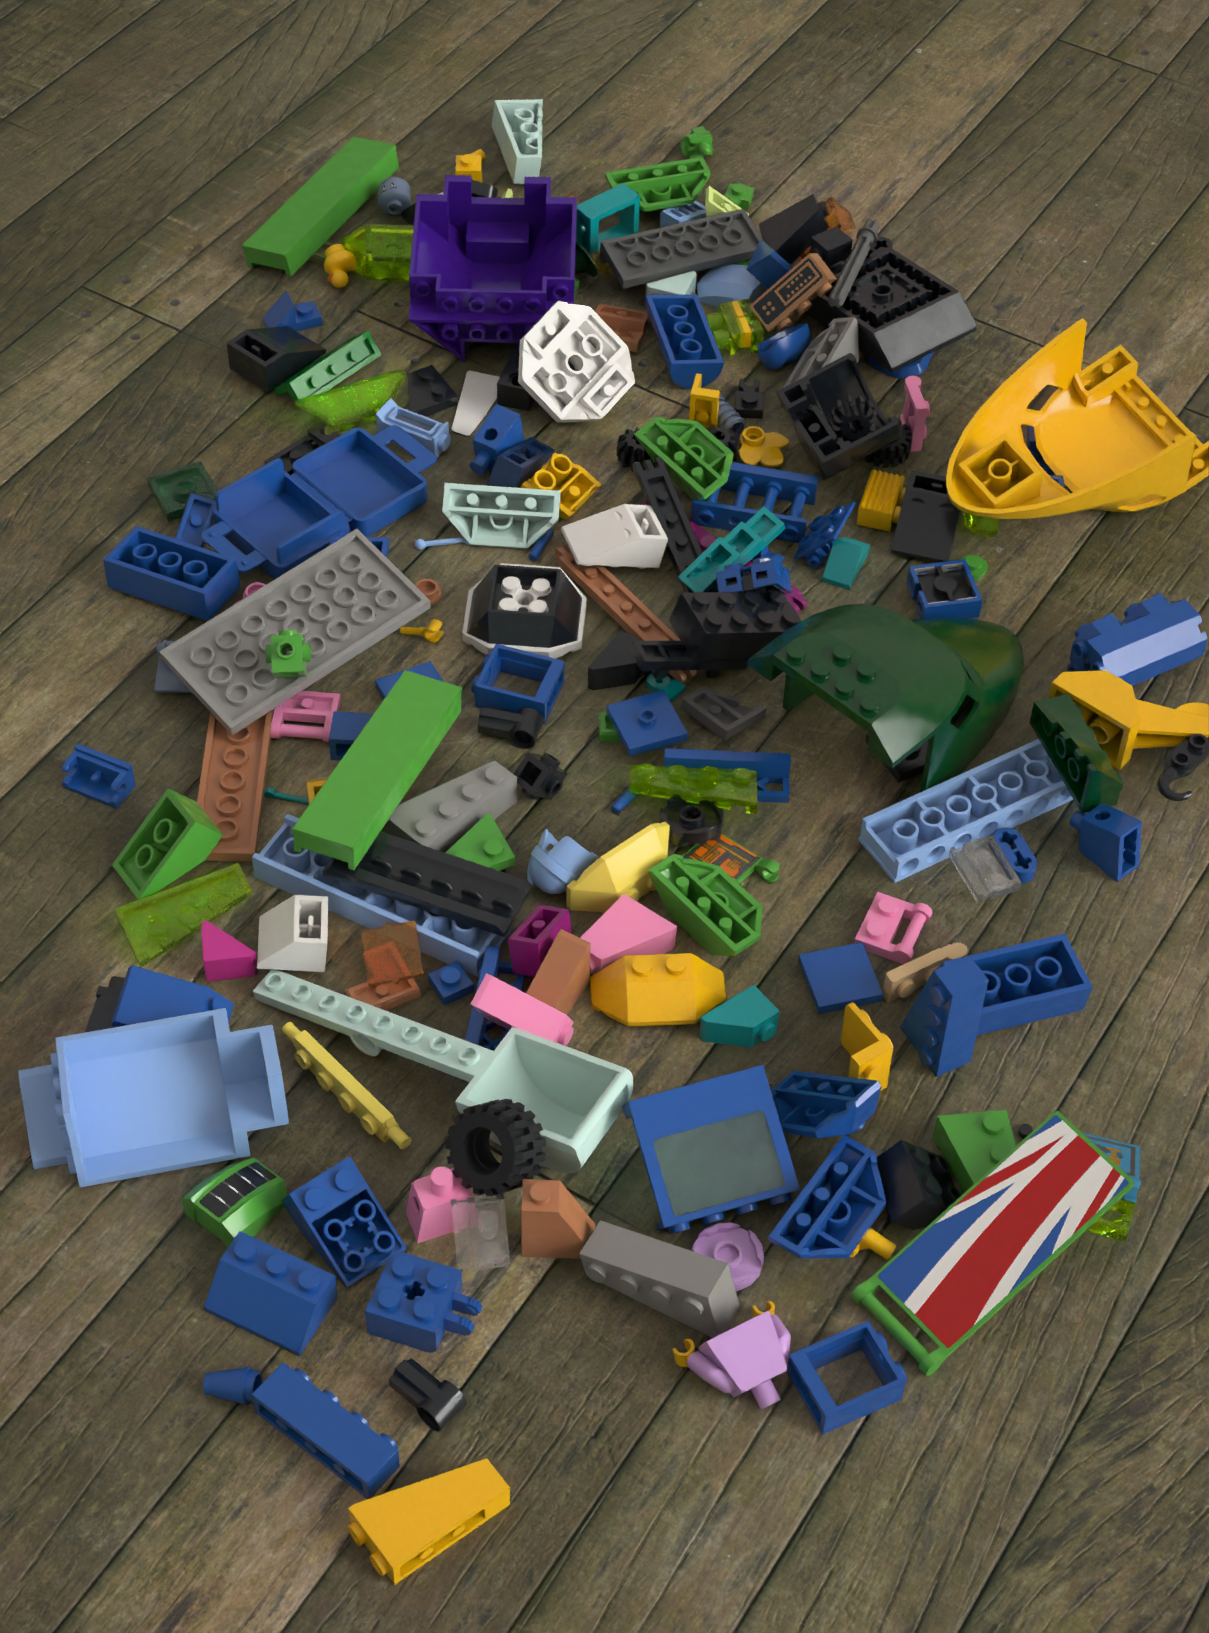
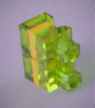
M750 299L719 304L718 312L705 315L718 349L727 348L730 355H734L739 348L749 347L751 353L758 352L757 344L763 341L764 330L759 319L749 307L751 305Z

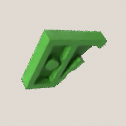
M491 813L486 814L445 852L498 871L516 865L515 856Z

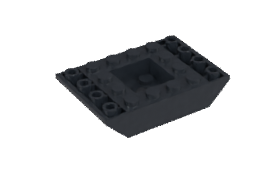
M892 248L864 260L840 308L829 305L830 300L828 297L832 291L831 289L824 296L815 297L811 301L812 306L804 312L826 328H829L828 324L833 319L855 317L858 321L859 350L890 372L899 370L977 331V325L958 290ZM841 272L835 274L834 276L838 279ZM837 279L831 284L832 287H834Z

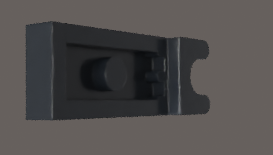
M320 422L308 429L307 435L265 460L264 464L266 465L279 458L283 461L284 471L292 475L293 463L297 459L340 436V433L333 432L326 435V423Z

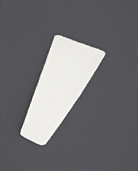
M467 371L452 431L466 436L471 435L497 399L499 376Z

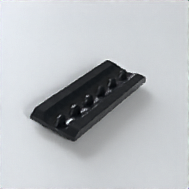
M380 831L355 870L348 869L347 862L331 857L322 871L326 877L505 937L531 891V886L522 878Z

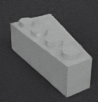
M494 760L399 804L382 828V832L446 852L486 814L491 813L495 820L518 802L517 777Z
M601 1220L579 1253L586 1276L593 1281L615 1289L712 1338L727 1331L740 1308L730 1268L726 1262Z

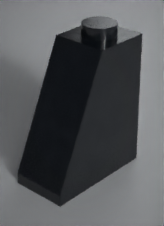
M812 194L759 223V228L764 242L791 265L810 247L812 236L822 233L830 227L827 216L830 213L824 201L818 202L815 195Z

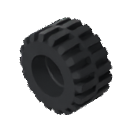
M497 1099L468 1107L463 1110V1113L458 1114L454 1118L456 1125L450 1126L447 1132L451 1136V1139L446 1141V1149L450 1150V1156H447L448 1164H453L455 1168L452 1171L455 1178H462L461 1185L464 1188L473 1187V1193L477 1195L495 1196L521 1188L523 1186V1179H533V1176L539 1174L542 1168L538 1163L545 1161L546 1153L542 1152V1147L546 1146V1140L540 1136V1131L543 1130L541 1124H535L533 1121L535 1114L531 1110L524 1111L525 1105L520 1102L513 1103L511 1099ZM491 1131L498 1137L502 1146L501 1163L495 1159L490 1149L489 1138Z

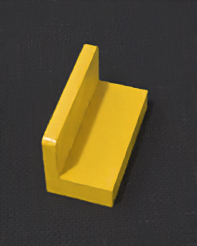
M696 373L690 393L689 420L698 421L703 427L710 428L712 424L718 427L720 391L701 388L702 374Z

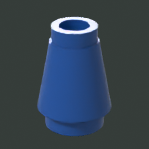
M251 1366L207 1372L204 1377L203 1390L205 1395L249 1405L253 1401L252 1394L263 1383L261 1372L253 1370Z

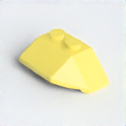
M666 822L650 824L602 855L583 871L578 880H573L566 886V907L573 911L605 913L623 894L638 902L642 896L651 890L655 891L656 888L648 873L650 868L668 857L670 825Z

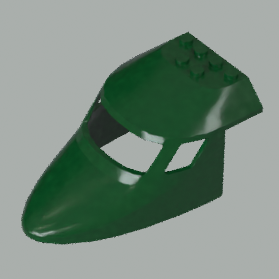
M848 604L813 614L789 628L750 657L747 665L769 681H772L783 672L786 673L783 709L786 711L791 710L812 694H816L868 731L870 736L867 751L891 768L895 767L929 739L920 792L960 775L990 741L1007 716L1017 696L1024 659L1022 646L1016 635L1008 628L999 624L968 618L909 620L905 616L884 607ZM967 694L974 700V706L961 726L956 728L950 721L957 713Z

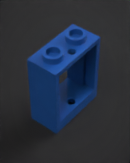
M495 644L491 654H486L483 660L480 676L476 675L472 683L471 692L475 694V707H490L515 713L521 708H532L540 712L544 719L543 724L545 725L565 683V661ZM500 672L542 682L535 698L493 686Z
M869 1320L789 1354L787 1374L822 1434H826L902 1400L905 1383L907 1382L905 1371L899 1362L892 1360L888 1353V1346L884 1336L879 1331L875 1332ZM862 1350L883 1386L836 1406L815 1370Z

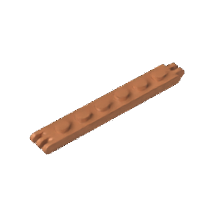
M567 543L564 544V548L560 546L555 549L559 567L628 634L643 641H681L604 566L578 565ZM670 670L668 673L677 681L683 683L687 680V677L692 678L696 676L697 672L701 673L705 670Z

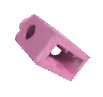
M437 1167L431 1172V1175L411 1183L406 1217L417 1244L482 1222L470 1188H464L461 1185L462 1178H455L452 1171L455 1168Z

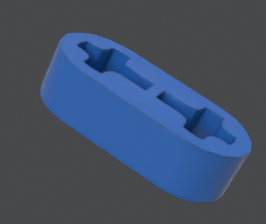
M1006 827L997 830L993 838L992 851L1005 873L1011 880L1018 883L1031 881L1035 876L1037 860L1022 835L1013 828Z

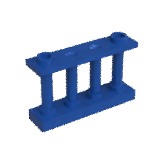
M732 462L728 480L723 486L706 498L705 501L693 499L691 521L700 526L732 531L741 521L746 524L759 511L744 508L748 494L765 497L762 507L765 506L770 512L773 511L776 499L791 501L793 503L789 516L773 513L785 524L786 528L775 539L799 543L806 535L807 519L800 518L804 504L815 505L819 477ZM720 489L737 492L733 506L716 503Z

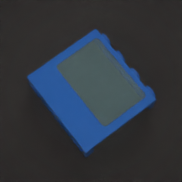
M763 1065L631 1100L622 1105L625 1118H632L661 1222L656 1223L657 1230L668 1228L669 1234H674L690 1229V1221L702 1218L703 1225L724 1219L722 1212L736 1209L737 1215L757 1210V1202L769 1199L772 1206L791 1200L790 1193L800 1190Z

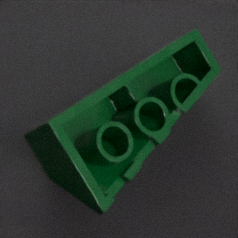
M1069 694L1034 701L1029 723L1081 813L1090 812L1100 804L1117 805L1120 791L1123 789L1122 778L1109 763L1106 751L1101 749L1097 743L1095 733L1084 721L1080 707L1074 704Z

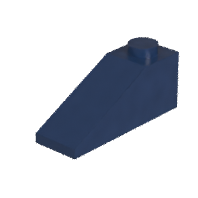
M532 437L524 440L498 455L486 485L520 488L525 481L531 479L535 472L545 465L555 449Z

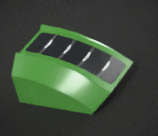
M253 1157L228 1165L207 1177L182 1198V1204L186 1216L194 1222L200 1223L229 1247L239 1231L254 1237L285 1207L281 1200L287 1196L285 1180Z

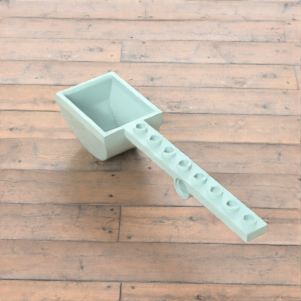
M271 969L253 990L256 1001L350 1036L353 1044L367 1055L377 1056L384 1049L470 1082L455 1101L460 1114L468 1107L497 1099H511L513 1103H522L525 1105L524 1111L531 1110L535 1114L533 1121L535 1124L540 1123L543 1128L540 1131V1136L546 1140V1146L542 1147V1152L546 1153L545 1161L538 1164L555 1171L565 1173L578 1172L623 1110L622 1105L630 1100L632 1094L633 1075L628 1069L515 1027L509 1030L496 1049L492 1051L278 970ZM491 1131L490 1139L501 1146L498 1137Z

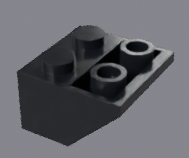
M900 1140L876 1157L886 1199V1208L891 1221L895 1224L911 1230L926 1228L962 1196L951 1178L950 1164L942 1155H937L920 1146Z

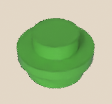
M966 555L961 558L966 559L974 581L980 580L986 574L988 564L982 557Z

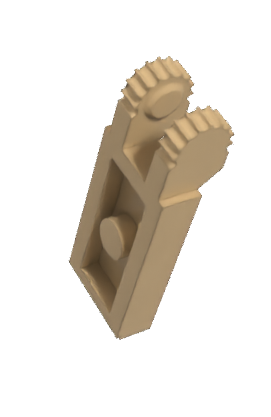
M961 942L949 944L886 972L882 990L883 997L888 1003L899 997H908L916 989L924 986L932 972L940 968L944 961L968 956L969 948Z

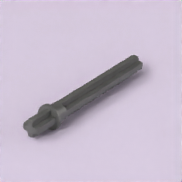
M868 219L864 226L858 230L857 240L828 297L831 307L836 306L840 308L843 305L871 246L877 241V233L879 231L878 220Z

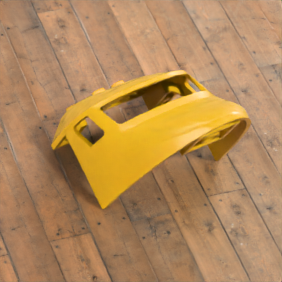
M1082 318L1036 352L1005 380L979 408L963 430L949 459L946 490L951 503L958 509L975 516L994 519L1043 518L1089 509L1110 512H1135L1161 505L1184 493L1209 476V441L1202 444L1196 438V435L1137 376L1138 362L1121 344L1081 371L1087 322ZM1046 385L1059 387L1040 411L1027 409L1030 402ZM1021 425L1034 427L1036 447L1042 458L1056 476H1063L1064 484L1073 493H1070L1053 480L1038 464L1024 443Z

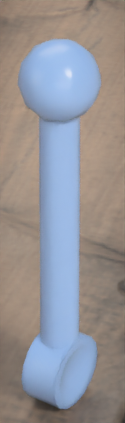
M464 537L431 541L417 539L414 546L417 550H423L429 546L459 543L469 545Z

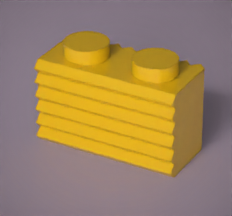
M875 469L871 471L858 508L856 525L891 532L893 523H898L901 511L899 504L903 503L906 487H904L905 477L903 475L888 474L886 471L882 473L881 470L876 471Z

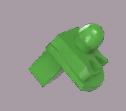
M703 126L691 128V134L684 135L681 140V152L690 159L713 155L710 131H706Z

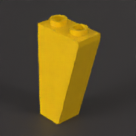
M486 1458L353 1504L348 1508L350 1524L347 1528L358 1546L365 1544L371 1552L369 1558L376 1571L381 1576L387 1574L395 1585L510 1505V1487Z

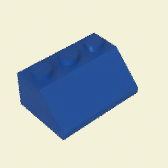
M239 1231L219 1261L204 1305V1311L300 1356L338 1298L335 1275Z

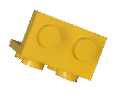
M851 1002L845 1006L841 1043L851 1055L848 1077L877 1080L881 1085L880 1091L887 1088L893 1052L892 1042L885 1033H880L873 1025L870 1016L865 1010H860L855 1003Z

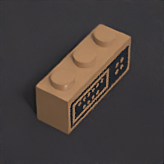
M809 253L749 307L768 332L777 330L780 332L792 323L790 319L797 313L801 315L812 306L811 301L815 297H822L833 288L831 284L837 278L818 253Z

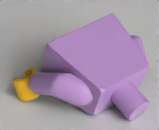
M767 1301L766 1312L759 1311L757 1306L753 1305L752 1319L706 1341L698 1347L700 1352H695L694 1342L688 1338L683 1340L687 1352L681 1353L676 1348H673V1355L678 1366L689 1367L700 1378L723 1393H730L733 1397H736L751 1389L762 1410L781 1400L771 1379L787 1371L786 1364L789 1360L791 1335L780 1318L774 1314V1303Z

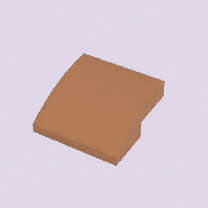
M599 303L595 309L598 316L628 346L629 351L637 352L650 319L647 312Z

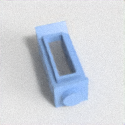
M391 398L376 413L377 433L389 426H399L435 454L436 457L442 451H446L450 445L449 422L443 424L401 408Z

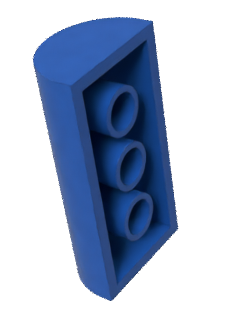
M697 294L646 295L645 309L673 382L682 388L692 389L696 373L702 374L701 387L712 383L720 375L724 361Z

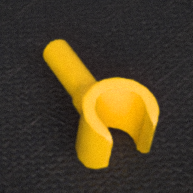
M433 619L427 627H401L400 634L423 636L430 643H436L444 634V631H439L443 624L440 620Z

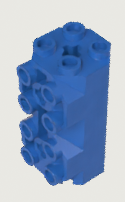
M1157 593L1139 604H1131L1124 612L1126 618L1123 621L1114 614L1109 613L1090 624L1081 625L1075 632L1076 639L1073 641L1069 657L1071 663L1068 664L1067 670L1068 672L1106 670L1134 686L1203 656L1208 638L1205 631L1200 633L1198 625L1203 623L1200 614L1185 599L1170 601L1163 594Z

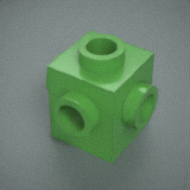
M282 630L278 632V635L271 636V645H266L265 654L266 663H271L273 676L275 678L306 677V662H311L310 643H305L303 635L297 634L295 630Z

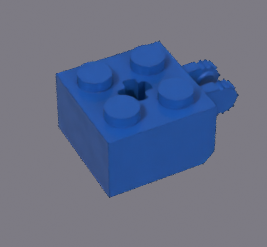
M392 1249L365 1310L367 1333L425 1352H436L445 1330L469 1336L473 1331V1323L468 1318L453 1314V1311L477 1316L482 1309L480 1301L461 1294L463 1289L462 1270Z

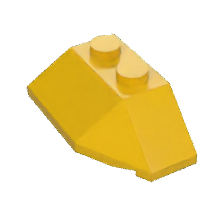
M692 953L623 956L590 977L592 1009L598 1012L602 1011L610 1018L628 1027L696 1024L703 1015L726 1002L723 972Z

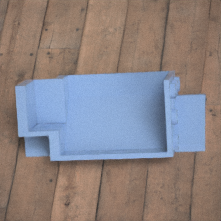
M226 1008L55 1038L57 1052L50 1053L51 1065L18 1070L34 1170L68 1164L69 1173L77 1174L80 1188L249 1157L251 1155L247 1137L248 1131L289 1124L282 1071L273 1025L230 1032Z

